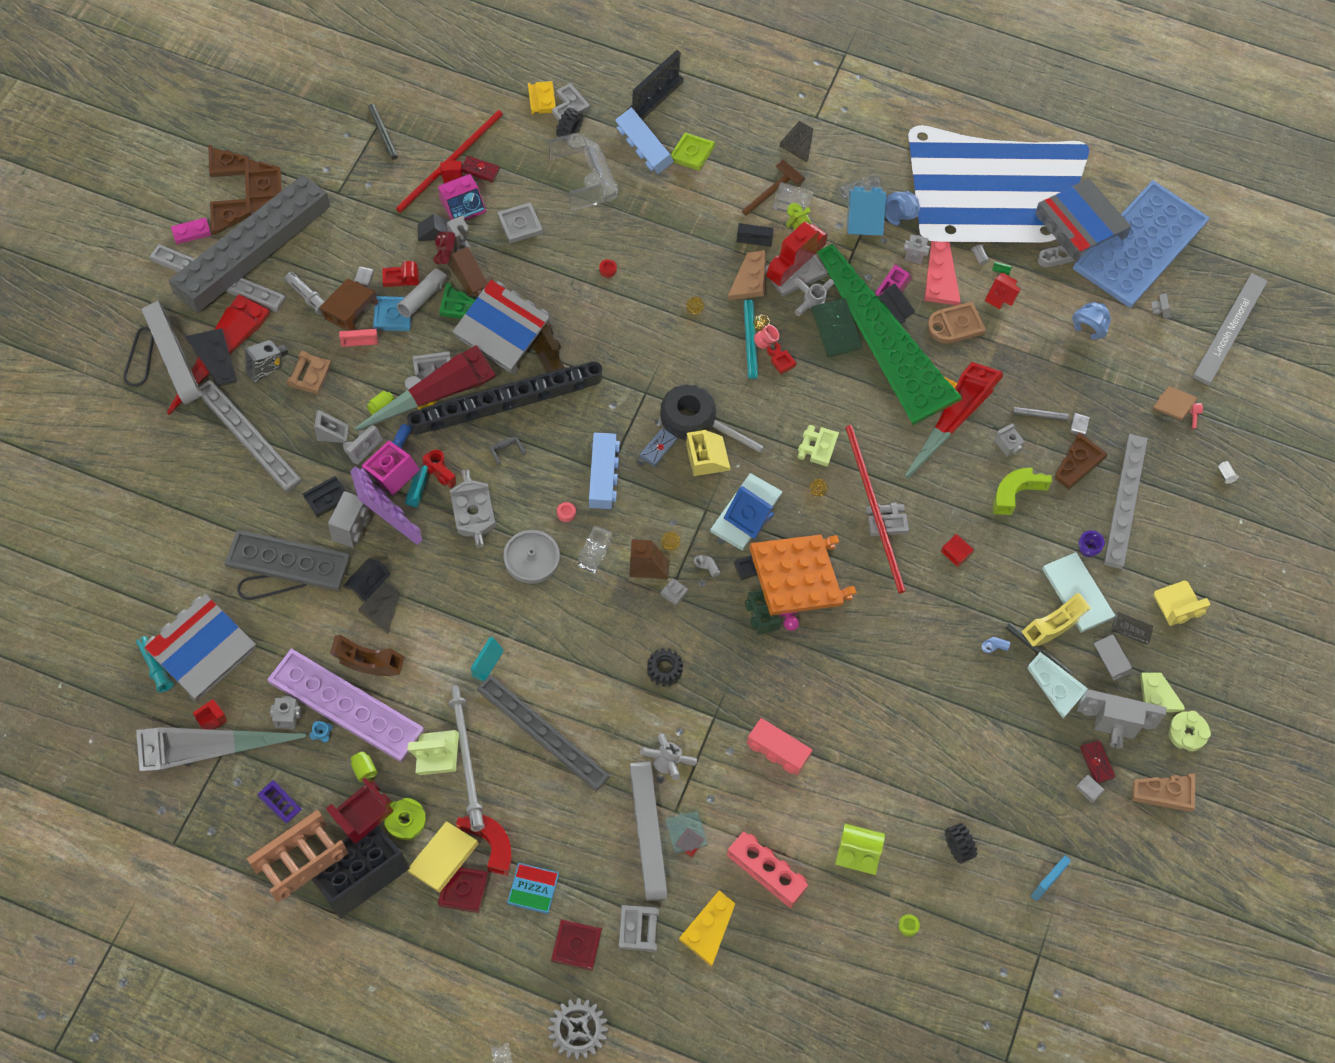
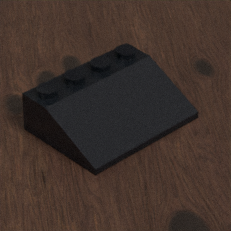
M378 825L356 844L349 837L344 839L342 842L348 854L311 879L340 919L410 869L402 852Z

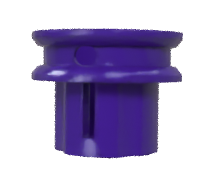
M1089 530L1081 535L1078 545L1083 556L1091 557L1102 551L1105 541L1100 533Z

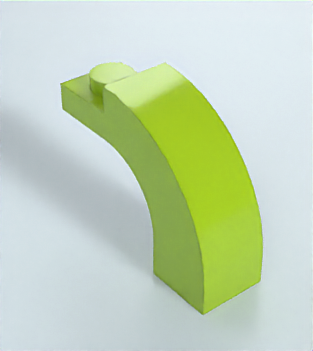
M1022 468L1011 472L1001 481L993 500V514L1012 515L1016 507L1015 494L1022 490L1048 491L1052 483V475H1045L1043 473L1033 474V468Z

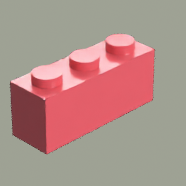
M760 718L747 739V744L753 751L766 755L769 761L782 765L784 770L790 774L799 775L812 753L811 748Z

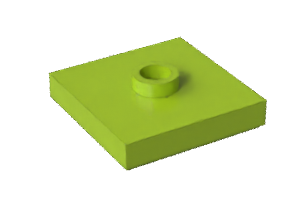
M684 133L670 155L674 161L673 163L700 171L716 145L714 141Z

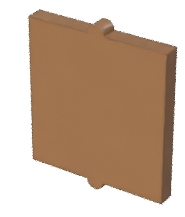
M1168 386L1165 392L1159 396V400L1153 406V409L1183 420L1187 413L1192 411V407L1198 399L1193 395Z

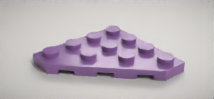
M355 466L350 472L358 499L418 545L423 540L420 534L421 530L408 520L403 514L404 511L386 496V491L375 484L365 469L362 468L360 470Z

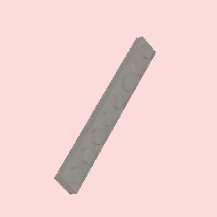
M1129 434L1127 438L1103 563L1104 565L1122 569L1125 563L1148 439Z

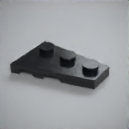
M222 328L185 336L186 341L194 349L195 354L205 365L206 370L218 387L237 383Z

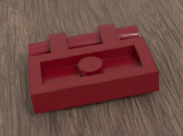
M439 232L436 236L435 246H437L436 250L438 252L433 257L435 264H447L449 262L450 252L453 251L455 233Z

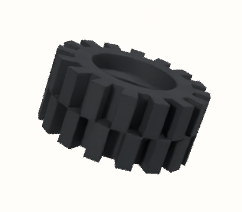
M571 107L567 108L558 121L556 135L568 142L573 141L574 137L577 136V132L580 131L579 128L582 127L583 113Z
M661 648L660 652L658 649L655 650V654L652 653L650 659L648 658V677H650L652 682L656 681L655 684L658 686L659 683L662 684V687H665L666 684L672 686L673 682L676 684L678 679L681 678L683 671L681 656H677L676 651L672 653L670 648H668V651H665V648ZM662 661H667L671 663L673 669L671 672L664 674L658 670V664Z
M958 823L944 831L945 840L948 843L947 846L958 863L962 864L977 857V847H975V841L972 839L973 836L972 834L970 835L969 829H966L963 823Z

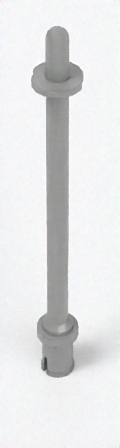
M453 685L451 688L453 699L449 701V707L455 710L469 798V806L466 808V812L470 817L471 830L476 832L484 829L482 819L483 806L477 801L462 709L466 706V699L461 698L459 687Z

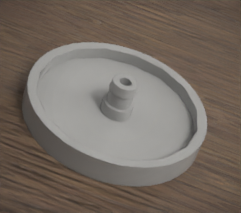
M526 530L517 533L505 546V567L508 573L520 582L529 584L543 582L550 578L559 566L560 552L558 545L551 536L542 531Z

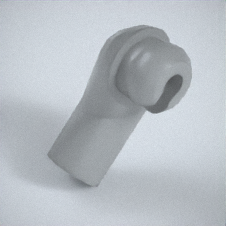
M703 555L695 557L694 564L699 568L709 570L713 578L721 574L711 557Z

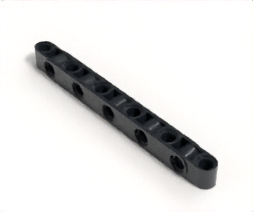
M593 361L434 404L410 412L407 416L408 426L412 434L419 435L597 385L602 381V365Z

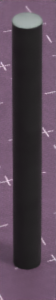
M369 104L368 108L392 160L398 158V155L374 104Z
M1012 623L1006 626L1005 629L1037 654L1041 652L1068 674L1072 673L1070 669L1041 646L1033 647L1024 634Z

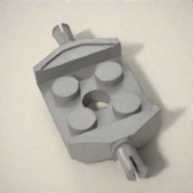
M465 470L461 472L463 482L450 490L457 532L462 536L475 538L476 547L480 548L479 542L481 547H484L483 535L491 532L496 527L488 484L471 480L470 471L466 470L465 474ZM471 508H475L478 510V513L471 515L468 511Z

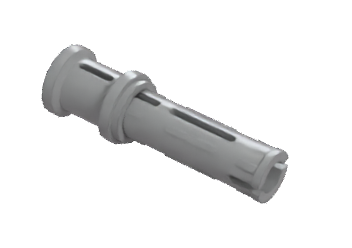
M289 272L285 276V281L305 299L308 306H312L315 309L317 315H322L319 307L325 301L320 298V294L312 291L293 272Z

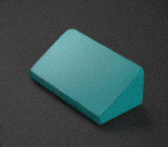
M422 466L413 476L405 505L419 507L429 476L427 466Z
M492 636L489 637L471 666L472 677L482 682L490 675L504 651Z

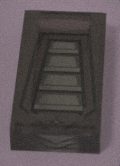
M1120 612L1115 614L1112 627L1113 632L1146 645L1150 643L1153 625Z

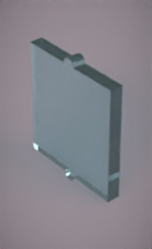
M698 811L687 814L680 813L679 816L665 819L674 854L688 850L692 852L693 849L708 845Z

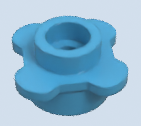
M320 721L314 722L310 738L312 740H321L324 743L328 742L329 733L333 729L332 725Z

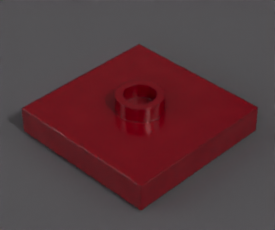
M460 867L440 892L437 903L438 907L479 913L490 876L489 872Z
M561 919L551 962L593 971L602 928Z

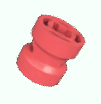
M767 325L762 331L754 335L755 344L761 349H766L771 343L779 339V332L772 325Z

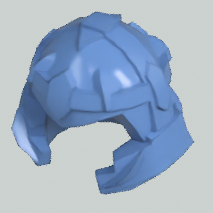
M909 191L894 192L886 198L885 216L891 224L897 227L900 223L899 219H914L920 211L919 199Z
M1092 302L1073 314L1072 320L1077 331L1082 329L1081 323L1092 327L1096 334H1092L1091 339L1096 340L1107 335L1111 316L1106 305Z

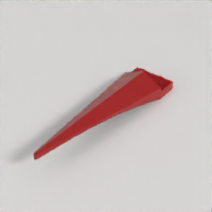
M238 294L230 307L226 308L214 330L222 328L229 354H231L262 326L270 312L268 309ZM198 358L191 369L197 385L209 375L205 365ZM178 393L167 411L168 415H171L182 403Z

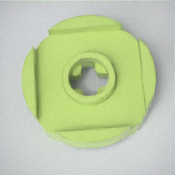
M1196 711L1181 712L1171 720L1168 735L1176 747L1184 748L1188 751H1197L1207 743L1211 732L1203 717ZM1186 727L1193 730V735L1185 733Z

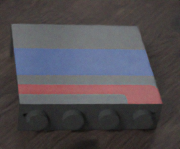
M1090 179L1039 202L1035 212L1037 218L1043 222L1047 230L1054 235L1057 242L1065 248L1068 255L1076 262L1079 261L1082 252L1118 235L1121 240L1127 238L1131 229V225Z

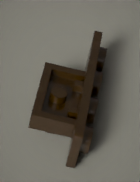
M545 324L531 345L546 373H550L565 367L559 357L561 345L558 339H554L551 326Z

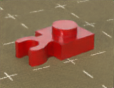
M775 342L774 345L776 350H772L769 346L767 347L766 352L772 357L771 363L780 375L796 367L795 360L787 350L781 351V346L778 342Z

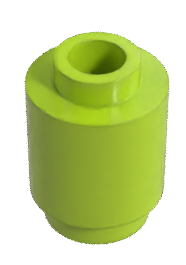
M382 391L369 400L366 407L373 415L395 398L389 391Z
M365 752L353 755L350 759L351 767L358 781L363 782L362 779L364 777L369 782L375 780L378 772L370 756L366 755Z

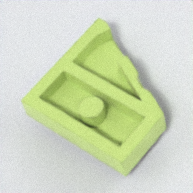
M1141 673L1140 681L1143 702L1167 707L1166 712H1183L1185 710L1184 705L1162 673Z

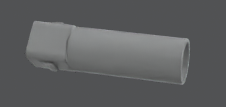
M435 268L397 304L398 312L402 316L409 318L428 299L443 288L447 281V275Z

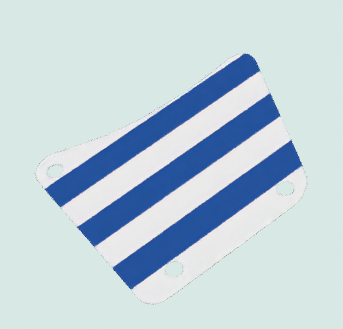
M923 125L913 127L908 136L915 195L919 199L920 211L918 213L920 234L922 237L929 238V241L1049 242L1055 240L1056 238L1052 233L1050 235H1043L1040 232V228L1045 225L1035 214L1038 203L1080 183L1089 155V147L1081 141L1039 143L999 141L964 136ZM924 132L928 135V139L921 141L917 138V134ZM948 225L954 226L956 233H946L945 227Z

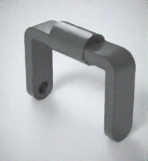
M518 437L507 438L491 446V454L498 466L501 463L495 451L510 446V444L515 442L522 455H526Z

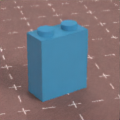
M855 186L854 189H849L846 227L848 234L883 235L886 192L882 191V188L872 187L871 190H864V187Z

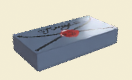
M662 428L640 453V458L655 467L677 442V437Z

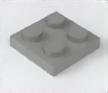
M531 202L497 212V217L509 244L543 234V229Z

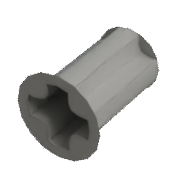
M978 244L971 249L980 265H985L989 262L983 248L984 244Z

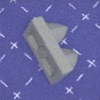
M371 425L368 429L359 431L358 438L354 442L343 443V448L352 462L358 465L383 441V438L377 427Z

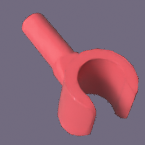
M1202 403L1194 404L1192 411H1190L1193 429H1196L1197 414L1203 413Z

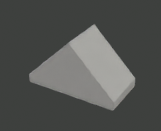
M318 410L314 426L317 441L343 443L347 441L349 425Z

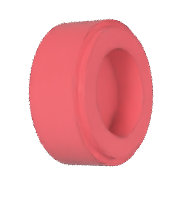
M564 502L558 506L557 517L559 520L570 522L575 518L576 508L573 504Z

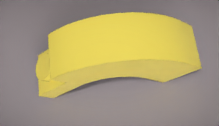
M1076 593L1055 612L1044 618L1035 619L1021 632L1033 647L1040 646L1073 627L1091 607L1080 593Z

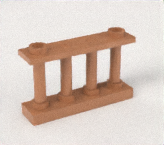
M318 810L247 858L254 872L258 874L263 871L274 887L269 891L277 903L289 897L292 892L348 854L341 840L334 844L323 828L327 824ZM314 834H317L327 848L319 856H316L306 843V840ZM299 846L310 861L300 869L288 855V852ZM280 858L292 873L283 881L278 878L270 867L271 864Z

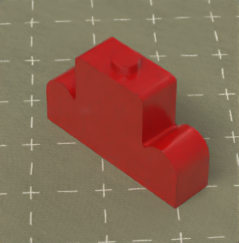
M804 221L783 240L780 255L770 262L766 277L779 287L782 286L817 251L826 245L827 234L816 225H810Z

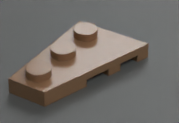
M765 250L747 252L728 294L729 300L764 296Z
M1195 773L1182 777L1174 775L1170 776V778L1162 779L1158 777L1135 779L1132 786V801L1193 812L1195 809Z

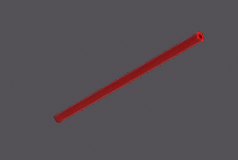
M500 110L494 113L445 161L457 160L503 116V113ZM440 166L396 207L399 213L441 175Z

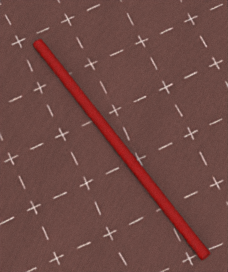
M847 425L845 429L898 593L902 594L906 590L853 426Z

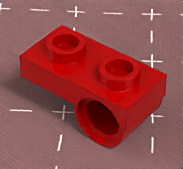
M405 261L401 264V267L382 268L383 287L419 285V267L417 263Z
M432 450L422 457L423 466H427L428 474H433L442 485H447L451 489L456 485V476L445 467V458L442 451Z

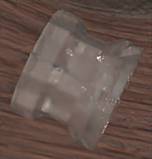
M508 1042L504 1043L501 1047H491L494 1063H512Z

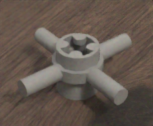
M798 277L793 280V283L805 293L804 303L795 310L797 316L803 314L808 308L814 310L819 307L831 318L836 315V312L825 303L826 291L834 285L832 279H829L823 285L813 284L810 288Z
M662 733L658 735V741L661 746L659 750L644 747L640 749V755L656 758L653 763L654 767L661 773L671 774L673 780L680 778L677 769L679 763L692 766L697 764L696 758L681 755L682 750L676 744L667 742L665 734Z

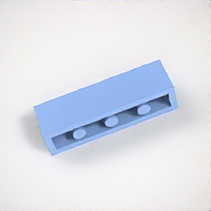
M632 107L615 120L618 124L616 128L622 136L624 134L627 136L626 141L631 147H636L637 150L635 152L641 159L645 158L647 161L645 164L650 171L654 169L659 174L674 162L670 153Z
M594 433L589 508L612 509V502H616L617 491H613V485L617 486L618 474H614V469H618L619 458L615 457V452H619L620 441H616V434Z

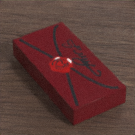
M467 155L462 165V171L465 174H471V176L493 183L500 171V166Z
M1100 740L1080 747L1095 782L1099 784L1116 777Z

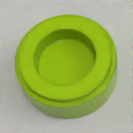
M911 914L904 915L898 923L900 933L906 937L916 935L920 928L918 918Z

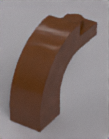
M342 635L335 636L330 654L340 660L339 663L343 666L362 673L378 676L400 675L405 658L391 648L383 650L368 649L355 644Z

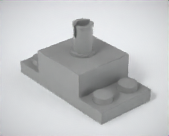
M1088 689L1077 705L1078 712H1082L1087 716L1096 715L1094 730L1112 734L1110 746L1114 748L1116 744L1117 749L1123 748L1124 737L1134 739L1141 728L1155 729L1166 715L1167 707Z

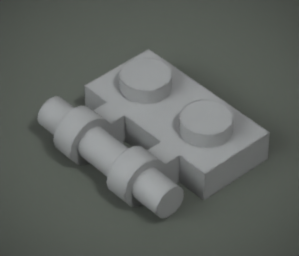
M878 504L880 513H891V515L881 514L887 534H908L909 528L906 513L898 514V512L905 510L904 504ZM866 506V514H873L871 506ZM868 516L870 536H880L874 516Z

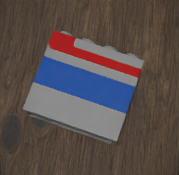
M490 280L455 327L453 333L457 339L471 348L477 345L483 356L515 375L519 370L516 366L517 362L546 323L551 325L552 321L550 314L544 309L539 310L535 308L534 303L530 300L524 301L513 290L511 292L508 291L501 282L498 281L496 283Z
M206 594L203 597H197L191 603L192 606L188 610H182L176 616L177 619L173 623H167L161 629V633L158 636H152L147 640L144 647L145 653L147 655L150 654L189 693L190 698L195 703L256 650V644Z

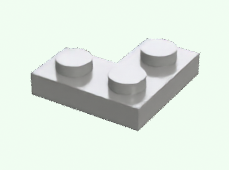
M571 83L556 90V95L563 102V104L552 109V114L558 121L569 107L581 113L590 110V105Z

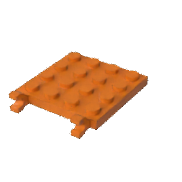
M821 534L750 544L749 549L770 616L842 606L844 600H852V595L856 594L855 587L850 586L840 590L827 549H835V544L839 543L837 535L823 539Z

